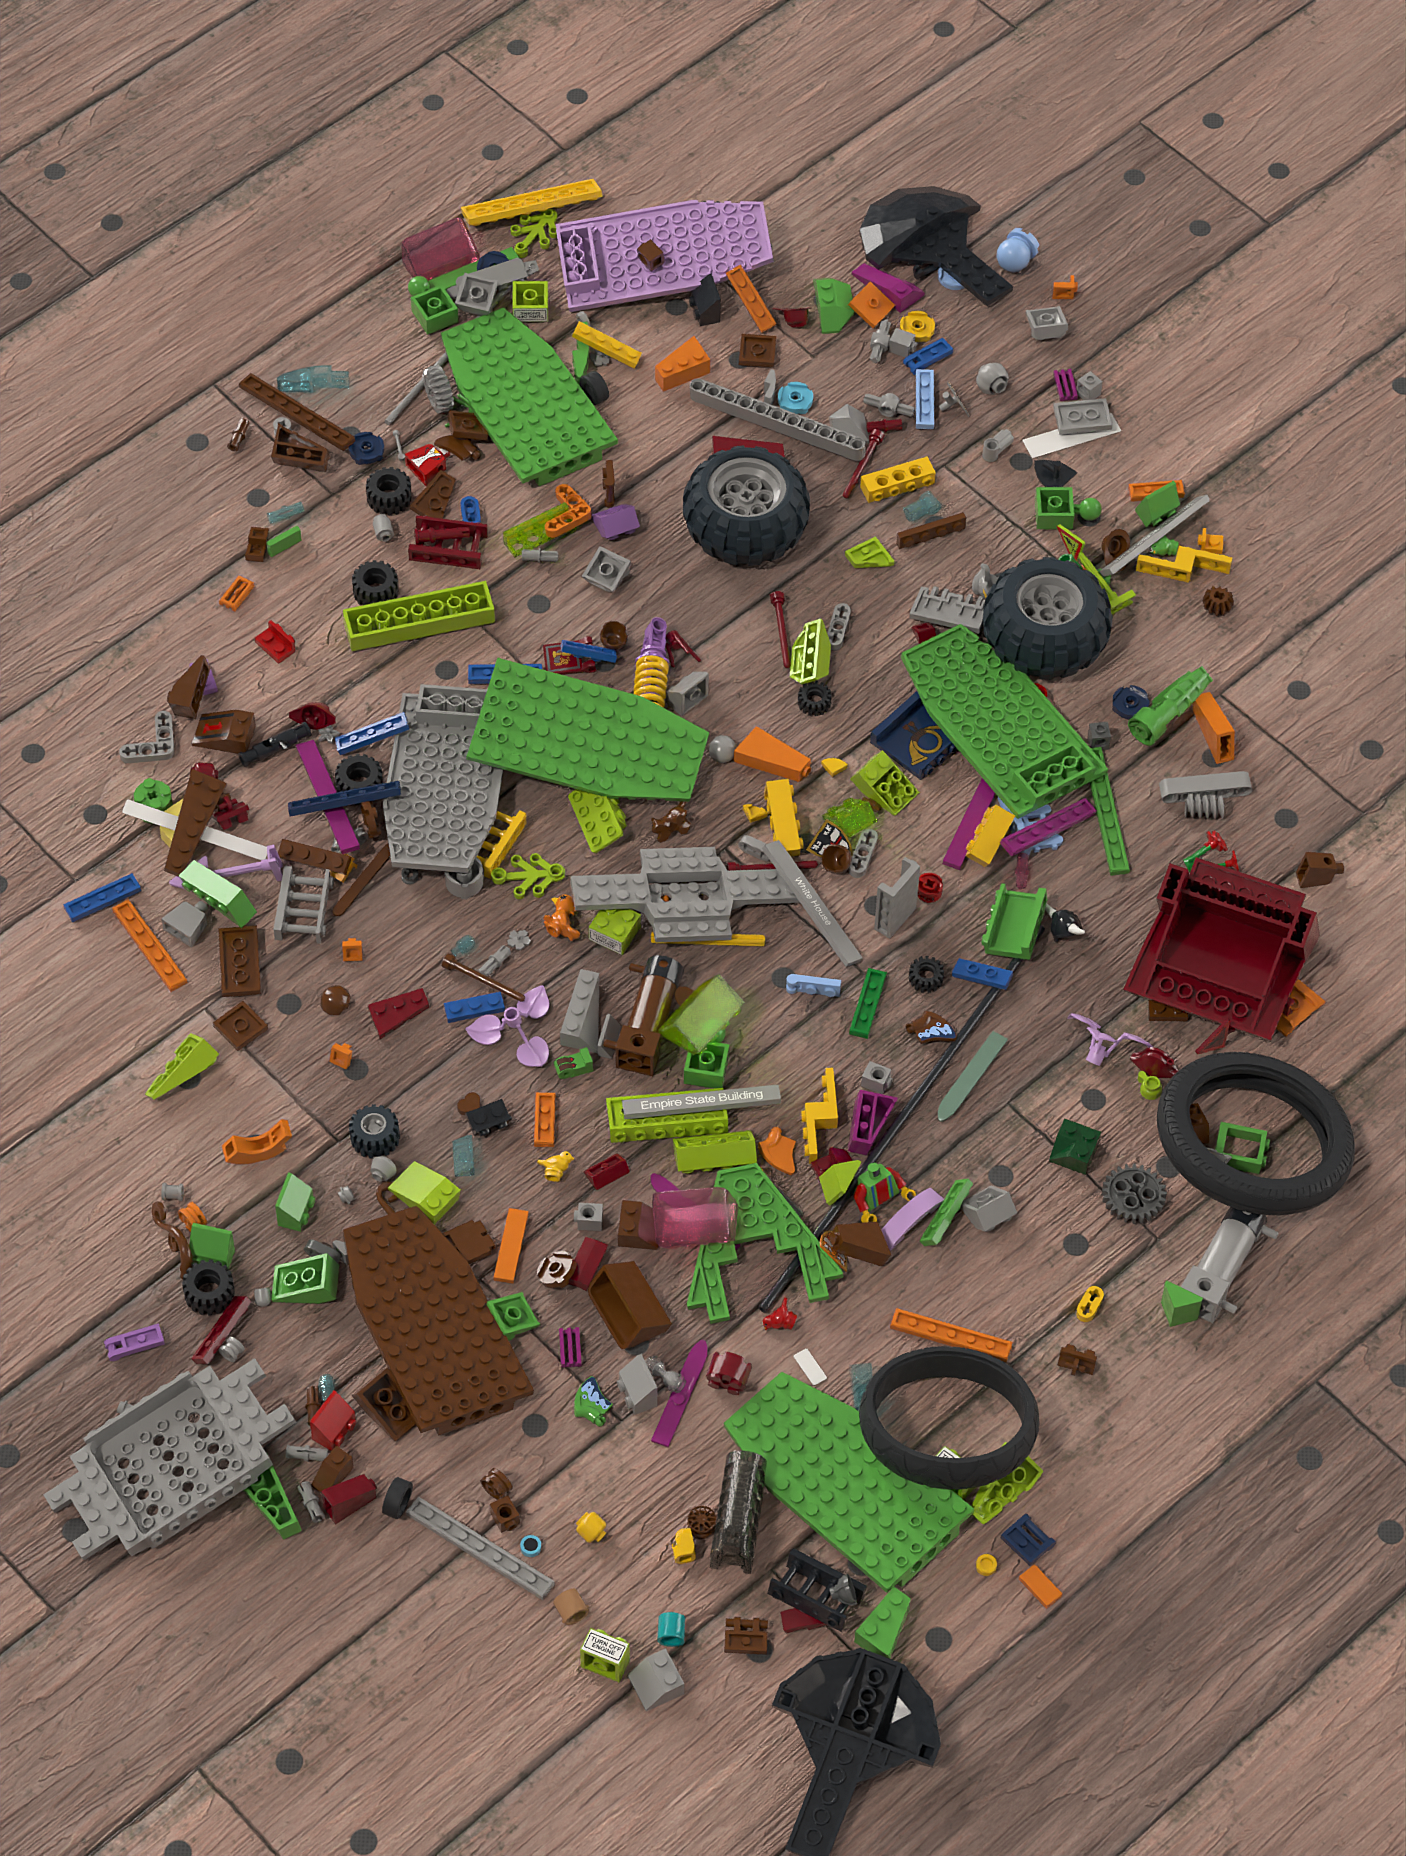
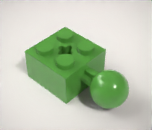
M422 276L413 277L409 281L408 291L412 295L411 311L427 335L459 322L458 308L443 285L430 289L429 281Z
M1036 487L1035 513L1037 529H1057V526L1060 524L1066 529H1073L1074 514H1080L1083 519L1093 521L1101 515L1102 506L1095 498H1086L1080 504H1073L1072 487Z
M708 1021L701 1028L702 1040L690 1039L684 1068V1084L723 1088L729 1058V1044L721 1043L725 1038L724 1026L718 1021Z

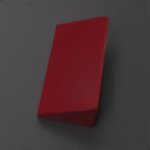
M616 1153L584 1171V1174L593 1187L599 1190L628 1174L630 1170L627 1161Z

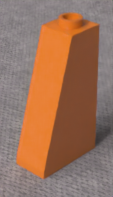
M1211 692L1202 693L1193 703V712L1216 764L1234 760L1235 731Z
M757 726L734 750V762L800 782L803 777H807L811 772L810 758Z

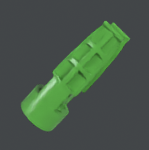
M1201 666L1192 673L1188 671L1152 700L1153 705L1150 708L1142 707L1128 721L1130 732L1139 742L1147 746L1153 745L1166 732V725L1176 715L1180 717L1202 694L1209 683L1213 681L1204 667Z

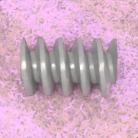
M1189 793L1185 801V817L1190 812L1193 818L1197 812L1199 818L1205 813L1206 818L1209 819L1210 814L1213 813L1214 819L1217 818L1218 814L1223 819V797L1219 795L1216 800L1215 796L1211 795L1208 800L1207 795L1204 794L1201 800L1199 794H1196L1193 799L1192 794Z

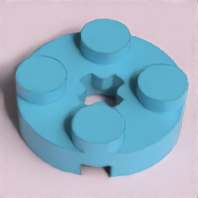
M790 382L788 386L784 388L782 386L779 389L778 404L780 408L792 413L806 414L813 404V392L804 383Z

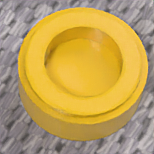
M983 1554L977 1558L976 1570L979 1574L990 1576L995 1573L997 1561L992 1555Z

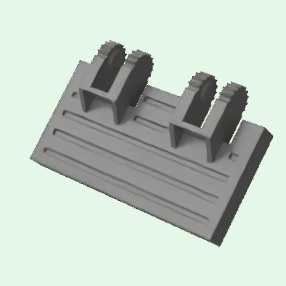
M921 586L909 613L911 619L952 628L962 624L970 631L980 633L984 624L982 620L985 605L984 597L979 596L974 605L972 604V594H968L965 602H963V595L950 593L949 589H944L941 597H937L939 593L938 587L934 586L930 595H928L929 588Z

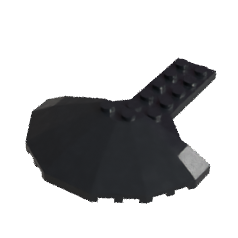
M935 186L901 188L869 206L860 227L859 235L862 239L865 259L876 269L880 270L890 263H898L899 261L922 266L923 263L933 264V267H941L986 306L1013 291V286L966 247L968 218L981 209V205L969 195Z
M856 1648L846 1652L840 1651L835 1652V1654L815 1656L812 1661L780 1683L772 1707L794 1718L816 1767L785 1850L799 1856H830L858 1784L907 1762L933 1768L941 1747L933 1700L924 1691L917 1679L913 1677L905 1664L862 1648Z

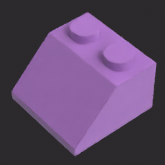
M621 504L592 514L591 517L601 536L608 538V540L618 538V534L623 532L625 534L633 533L635 528L640 527L634 506Z

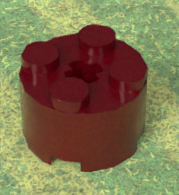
M725 1351L724 1355H719L718 1352H715L706 1375L709 1381L708 1385L714 1389H719L720 1387L727 1389V1392L732 1395H739L740 1391H743L746 1387L752 1364H746L743 1362L744 1357L735 1353Z

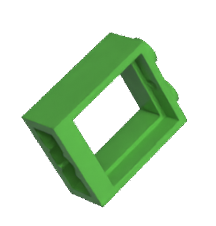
M1221 1122L1215 1150L1224 1155L1228 1154L1223 1152L1226 1136L1260 1142L1257 1159L1228 1154L1232 1158L1227 1163V1165L1234 1169L1259 1174L1260 1168H1265L1267 1156H1264L1263 1153L1264 1150L1268 1151L1270 1139H1266L1268 1131Z

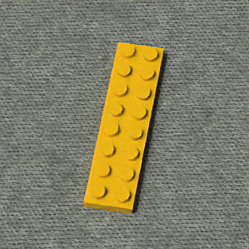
M594 179L464 206L461 207V212L469 226H479L481 223L496 222L502 218L511 219L516 215H529L535 211H547L548 208H562L567 204H579L585 200L594 201L602 197V190Z

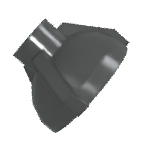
M849 1574L843 1575L835 1587L830 1588L832 1599H838L839 1602L851 1606L856 1605V1594Z

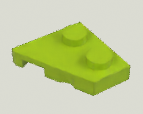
M876 536L845 551L846 558L854 568L889 567L894 565L893 558Z

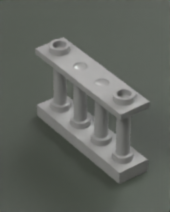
M284 866L273 929L275 940L282 941L283 934L287 932L316 934V942L321 944V937H325L326 933L324 919L329 889H333L334 878L330 877L329 869H326L325 878L296 876L292 872V866ZM295 884L323 886L322 894L293 892L291 886H295ZM292 900L320 902V909L290 908L288 904ZM286 917L318 918L317 926L288 924Z

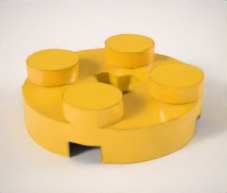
M911 311L907 316L901 318L900 329L915 334V342H928L934 334L935 321L923 311Z

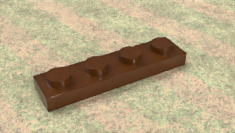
M962 512L898 532L896 544L899 549L921 542H927L930 539L943 537L946 534L959 532L966 527V516Z
M282 839L278 850L280 859L323 870L329 869L331 872L347 875L352 859L349 855Z

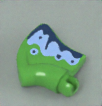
M590 1376L578 1389L574 1400L575 1417L586 1418L593 1424L601 1427L606 1422V1418L603 1415L612 1408L613 1404L603 1396L595 1377Z

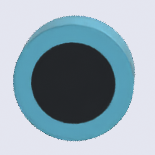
M534 1535L525 1536L520 1543L521 1552L527 1557L537 1556L541 1551L540 1539Z

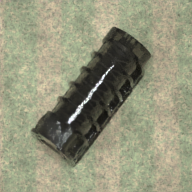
M741 1450L730 1452L726 1456L715 1534L710 1553V1569L718 1570L722 1563L741 1566L743 1573H752L767 1467L766 1459L757 1453Z

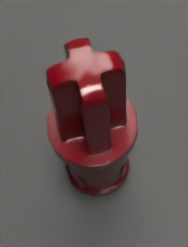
M883 419L882 421L867 422V432H871L873 429L883 431L884 433L891 430H902V426H900L902 425V420Z

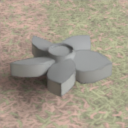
M332 725L327 726L326 729H318L321 734L318 739L319 742L327 739V742L332 744L333 738L340 735V732L333 730Z

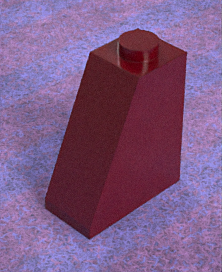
M365 1474L326 1488L321 1491L323 1508L336 1525L376 1499L377 1486L371 1478L368 1480Z

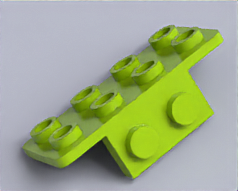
M575 789L568 795L593 853H598L623 836V829L627 827L626 816L619 808L618 804L620 802L618 799H611L607 796H600Z

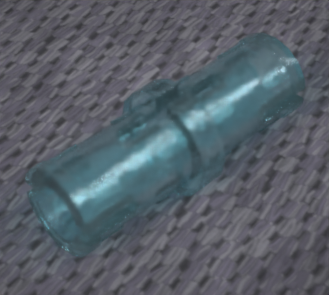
M300 501L287 507L285 505L281 506V509L267 513L269 523L272 524L282 519L288 520L291 516L305 511Z

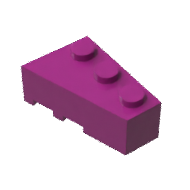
M859 1090L854 1104L848 1152L862 1155L868 1154L898 1099L897 1097Z

